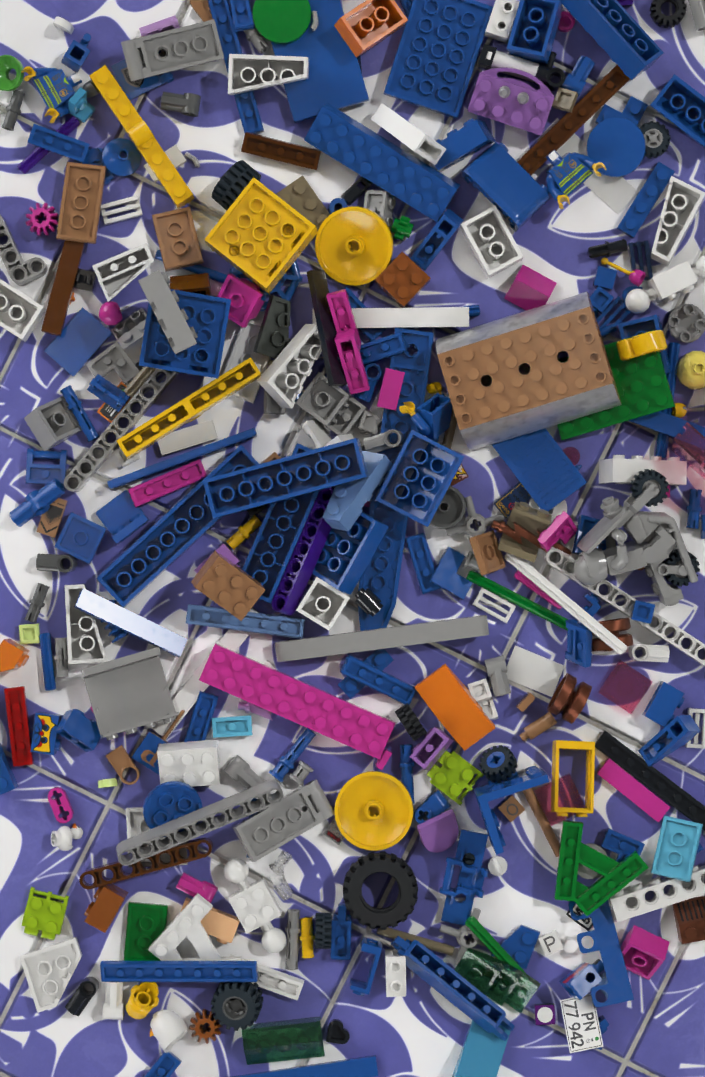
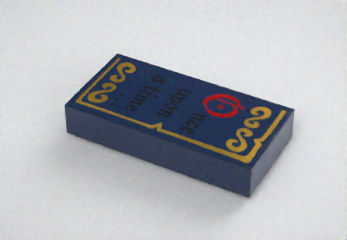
M519 482L498 499L494 505L506 519L510 516L515 501L518 503L527 502L531 496Z

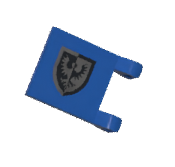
M125 59L111 66L119 86L129 100L174 81L171 72L164 73L160 77L157 75L131 81Z

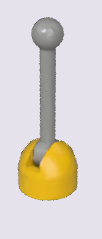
M675 403V407L672 408V416L682 418L687 412L705 411V407L687 408L683 403Z

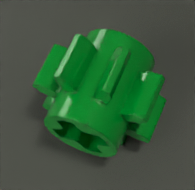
M403 215L401 219L395 218L391 228V232L395 233V239L403 241L404 237H410L414 224L409 223L410 218Z

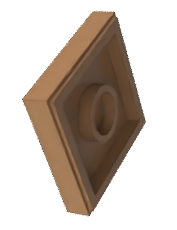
M494 530L469 538L481 576L506 567L501 550H498V541Z

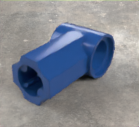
M581 55L561 88L575 91L579 97L595 62Z
M375 363L368 364L365 367L370 390L355 393L354 397L369 403L382 372L380 366ZM376 367L378 375L375 378L369 377L367 375L368 368Z

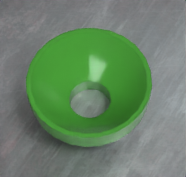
M11 55L0 56V90L2 91L17 89L24 78V72L21 73L24 69L22 63ZM11 69L16 71V78L14 80L9 78Z

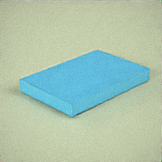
M664 816L651 874L690 883L703 824Z

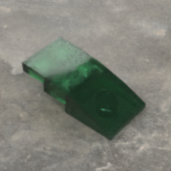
M471 948L467 949L454 969L484 995L501 1006L505 1002L519 1013H522L541 985L540 982L508 963Z

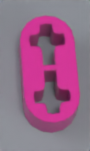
M52 788L48 793V801L58 822L67 823L74 815L68 796L63 788ZM54 791L62 794L60 797L61 804L58 803L57 799L52 798ZM60 806L63 807L64 811L69 812L67 819L59 816L62 812Z

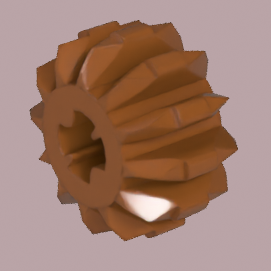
M203 1009L202 1015L197 1011L195 1013L196 1018L192 1017L190 1019V1022L193 1024L189 1026V1030H195L191 1036L196 1037L198 1035L197 1042L199 1043L202 1038H205V1043L208 1044L209 1037L215 1041L216 1035L221 1034V1030L218 1028L222 1026L217 1022L219 1019L215 1020L212 1017L214 1014L212 1011H210L209 1015H207L206 1009ZM205 1023H208V1027H211L206 1030L202 1029Z

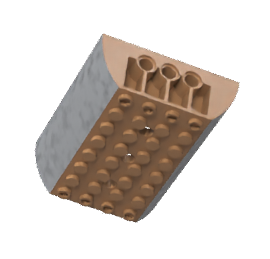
M588 291L436 340L437 356L457 424L466 445L471 451L622 405ZM562 351L567 352L569 355V359L565 363L558 361V354ZM524 363L530 366V372L526 375H522L519 371L520 366ZM485 375H489L492 378V383L488 387L483 386L481 383Z

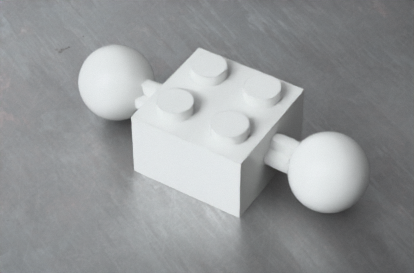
M705 255L698 259L694 268H691L687 260L652 277L647 282L649 289L646 291L643 289L631 290L625 299L627 309L632 313L640 314L649 308L650 302L653 300L657 304L660 302L666 304L674 300L678 293L683 296L691 292L695 288L694 285L698 282V278L705 279Z
M239 858L229 860L224 867L225 878L229 882L237 884L240 890L230 895L228 900L246 934L260 927L263 932L261 938L263 948L270 953L282 951L286 945V935L281 929L274 928L270 922L281 916L282 910L266 880L263 877L250 884L247 879L249 874L247 863Z

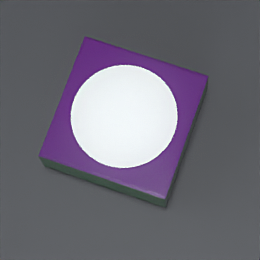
M554 1003L534 1004L535 1025L555 1024Z

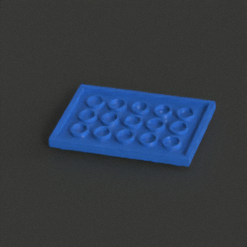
M413 0L407 18L408 21L405 24L383 94L457 119L493 6L475 0Z

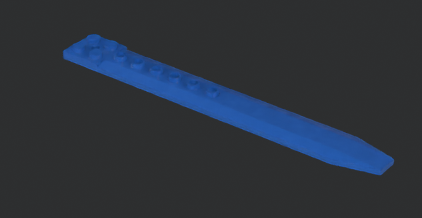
M395 328L394 334L398 332L403 333L406 347L410 348L411 345H414V348L418 349V351L413 356L409 355L408 351L391 356L389 369L405 372L396 411L384 408L380 434L388 430H398L403 433L404 442L399 447L378 453L386 455L392 464L396 461L411 430L418 432L417 426L410 419V414H402L399 407L403 406L404 402L410 401L415 404L414 411L416 412V408L425 401L434 333ZM396 433L391 434L390 442L392 444L397 443L398 435ZM390 471L386 472L380 486L377 485L373 491L369 510L370 516L389 527L363 572L358 589L359 591L361 588H369L381 600L380 603L383 607L372 617L370 614L367 615L358 606L360 631L387 628L397 600L408 517L375 500Z

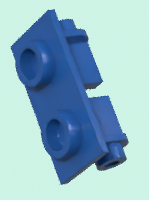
M97 374L95 379L91 380L90 386L87 389L118 412H120L130 397L99 374Z

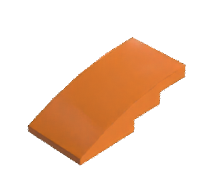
M446 663L415 686V689L431 711L464 751L495 729V724L483 712L482 707L471 696L468 688Z

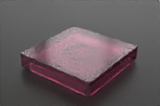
M619 660L598 693L632 714L653 681Z
M568 773L560 777L558 807L585 808L570 774ZM551 782L534 790L551 826L576 815V813H568V816H556V812H551Z

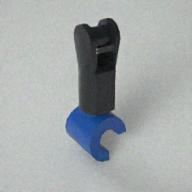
M361 176L341 195L342 199L335 198L328 206V212L332 214L335 211L334 206H340V208H345L347 205L350 206L373 183ZM361 182L365 188L361 190L357 184Z

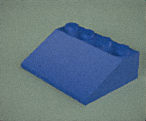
M411 430L375 500L429 527L464 456Z
M362 511L349 532L332 528L312 574L337 590L351 595L389 526Z

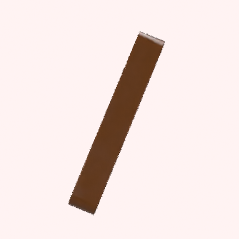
M206 837L184 842L148 857L147 859L152 863L150 868L143 867L141 861L132 864L131 873H125L123 865L119 861L86 870L80 876L79 882L84 889H93L205 858L211 853L213 843ZM206 843L209 846V850L201 852L198 845ZM187 848L190 855L184 858L180 855L179 850ZM167 853L170 855V862H163L160 858L161 854ZM110 869L113 872V878H106L104 870ZM85 875H92L94 877V883H87L85 881Z

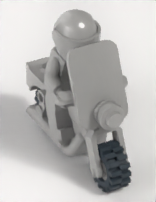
M644 469V472H638V476L635 474L634 481L631 480L633 486L630 487V491L633 493L624 501L623 507L619 504V499L613 496L602 500L603 503L600 505V508L604 510V517L579 541L577 547L583 552L579 553V558L574 564V574L579 582L592 586L605 580L608 574L613 576L644 567L647 576L651 577L653 581L651 587L654 594L659 596L661 603L665 606H674L679 603V600L684 598L681 589L676 585L682 587V585L688 586V582H697L698 575L696 573L700 572V568H698L700 564L697 558L687 551L673 517L665 512L640 511L645 505L651 507V505L658 506L657 503L664 502L662 499L667 498L666 492H669V488H667L669 484L662 474L652 469ZM623 526L633 541L625 542L627 539V534L622 529L619 530L618 528H621ZM605 539L606 550L597 549L596 547ZM664 577H666V579L670 581L672 584H667Z

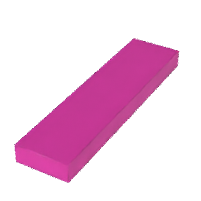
M198 459L132 487L128 491L135 508L203 480L207 474L201 460Z
M610 758L597 771L599 776L657 822L670 809V806Z

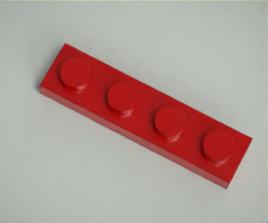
M25 686L5 688L13 767L32 765L34 760L33 752H30L31 735Z

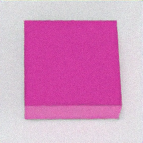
M385 748L380 760L377 759L375 763L376 767L383 770L392 752Z

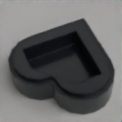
M333 1019L328 1026L326 1042L347 1043L350 1038L349 1031L343 1028L342 1021Z

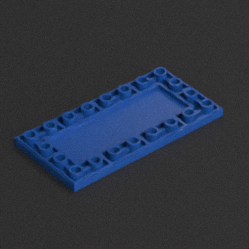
M308 0L311 7V22L302 37L289 44H275L271 42L275 56L309 58V78L283 84L295 123L317 117L322 106L327 103L340 110L369 101L358 60L334 26L340 17L344 15L340 0ZM312 11H317L319 22L315 31L311 28L313 25Z

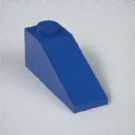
M448 208L410 259L426 270L464 220Z
M678 715L638 751L650 767L688 743L701 730L691 715Z

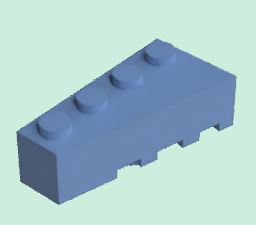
M362 450L369 477L335 486L322 517L331 528L349 532L362 513V507L367 501L371 500L373 491L377 485L380 486L382 484L384 475L393 466L386 455Z

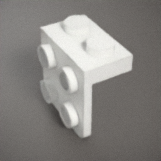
M309 420L303 423L304 431L308 437L313 439L316 449L354 439L352 434L337 435L332 439L318 420Z

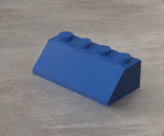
M674 74L650 106L705 148V97Z

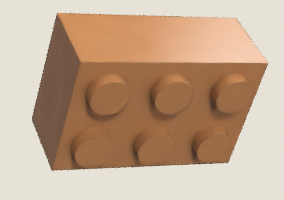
M216 550L191 581L197 590L240 621L243 620L265 591L261 583Z

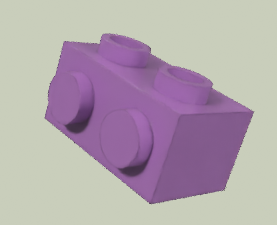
M438 727L431 728L425 734V739L414 747L410 758L424 770H430L454 740Z

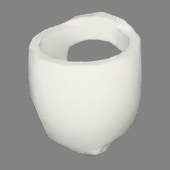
M172 1010L157 1011L153 1014L150 1022V1037H156L165 1053H168L173 1048V1045L189 1030L183 1019Z

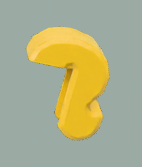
M662 330L646 332L620 340L616 344L620 360L622 361L667 349L665 335Z

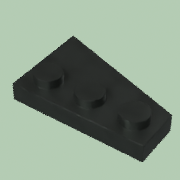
M270 295L253 352L275 359L290 342V301Z

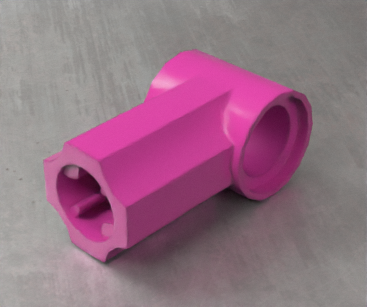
M185 872L176 886L177 889L192 897H195L198 893L210 903L218 890L215 885L207 881H200Z

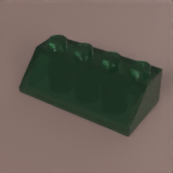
M321 1016L257 1023L250 1027L247 1025V1028L242 1030L247 1065L325 1056Z

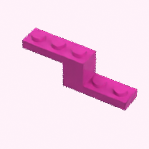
M343 289L327 293L326 297L337 331L335 343L350 395L368 391L370 386L360 354L361 340L347 291Z

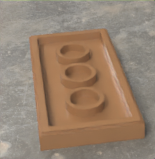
M67 162L56 235L58 240L96 244L106 166Z

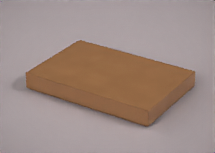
M190 207L152 215L165 272L204 263Z

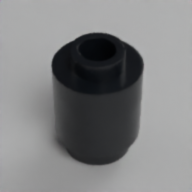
M361 588L354 595L356 597L354 602L367 615L370 614L373 617L383 607L380 603L381 600L369 588Z

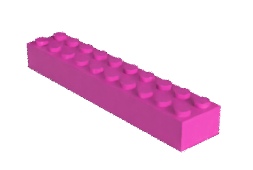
M215 643L199 678V681L379 760L396 724L390 719Z

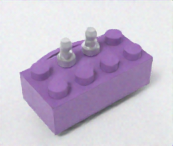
M508 67L492 68L479 73L467 111L542 136L554 101V95L541 80L528 72ZM512 72L521 74L539 84L540 89L535 90L527 83L517 79L499 78L497 73Z

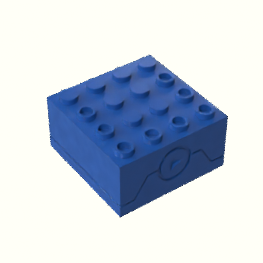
M175 290L180 300L177 304L180 310L184 308L189 318L186 322L189 328L193 326L198 336L195 338L197 344L177 354L173 352L148 302L139 366L218 379L231 299Z

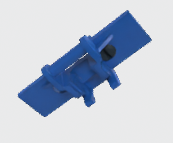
M461 829L455 858H446L447 867L443 885L439 889L440 893L446 894L441 921L464 926L466 919L470 917L475 895L483 898L484 891L482 887L484 878L488 877L489 872L487 868L481 867L488 839L487 834ZM459 865L461 868L456 888H451L454 867ZM464 894L466 898L464 901L459 902L455 899V896Z

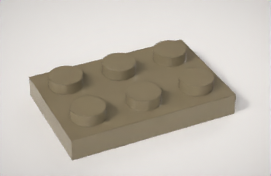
M303 175L276 193L278 197L316 226L317 232L322 222L330 215Z

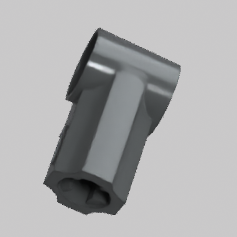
M163 92L161 109L181 112V114L186 116L198 117L201 96L193 93H184L182 95Z
M37 554L36 568L38 571L66 573L74 571L77 567V560L72 555ZM66 558L71 562L69 569L63 567V561Z

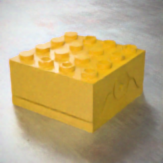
M253 177L204 240L209 248L270 294L315 237L317 228L312 222Z

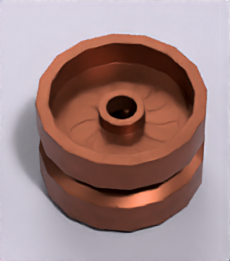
M630 618L599 621L601 625L627 647L634 645L631 634H619V632L631 628ZM600 638L592 639V652L613 651Z
M567 673L555 690L547 711L558 715L563 710L562 719L572 724L583 710L591 693L592 686L581 682L575 688L577 678Z

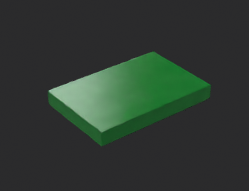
M129 901L124 961H161L148 948L166 929L168 905Z

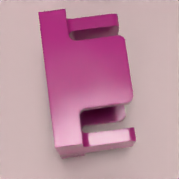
M228 274L217 295L220 298L231 299L228 319L242 328H246L250 319L257 317L264 304V301L261 300L263 293L259 291V286L246 278H238L233 274Z

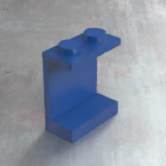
M367 937L362 938L361 951L374 954L367 981L364 982L353 978L350 980V989L353 990L354 994L364 996V994L369 995L382 951L381 941Z

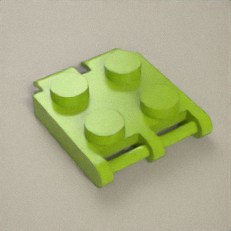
M446 750L438 760L442 764L441 767L434 764L426 775L431 778L429 781L431 784L461 806L464 797L469 791L473 790V785L484 774L455 751L449 753ZM477 774L475 778L472 780V782L468 784L470 780L473 778V776ZM466 788L465 791L462 793V795H461V796L459 797V799H458L457 797L461 794V792L463 791V789Z
M31 887L21 925L25 926L24 933L38 936L39 930H41L42 938L55 940L56 934H61L69 896L55 895L51 891L46 893ZM34 894L46 896V898L34 896ZM51 898L58 899V900H62V901H64V902L62 903V902L54 901V900H51Z

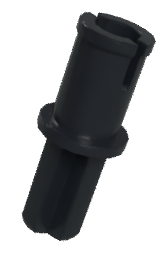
M625 239L610 243L605 241V244L589 247L588 255L590 258L605 255L610 257L611 254L627 251V242Z

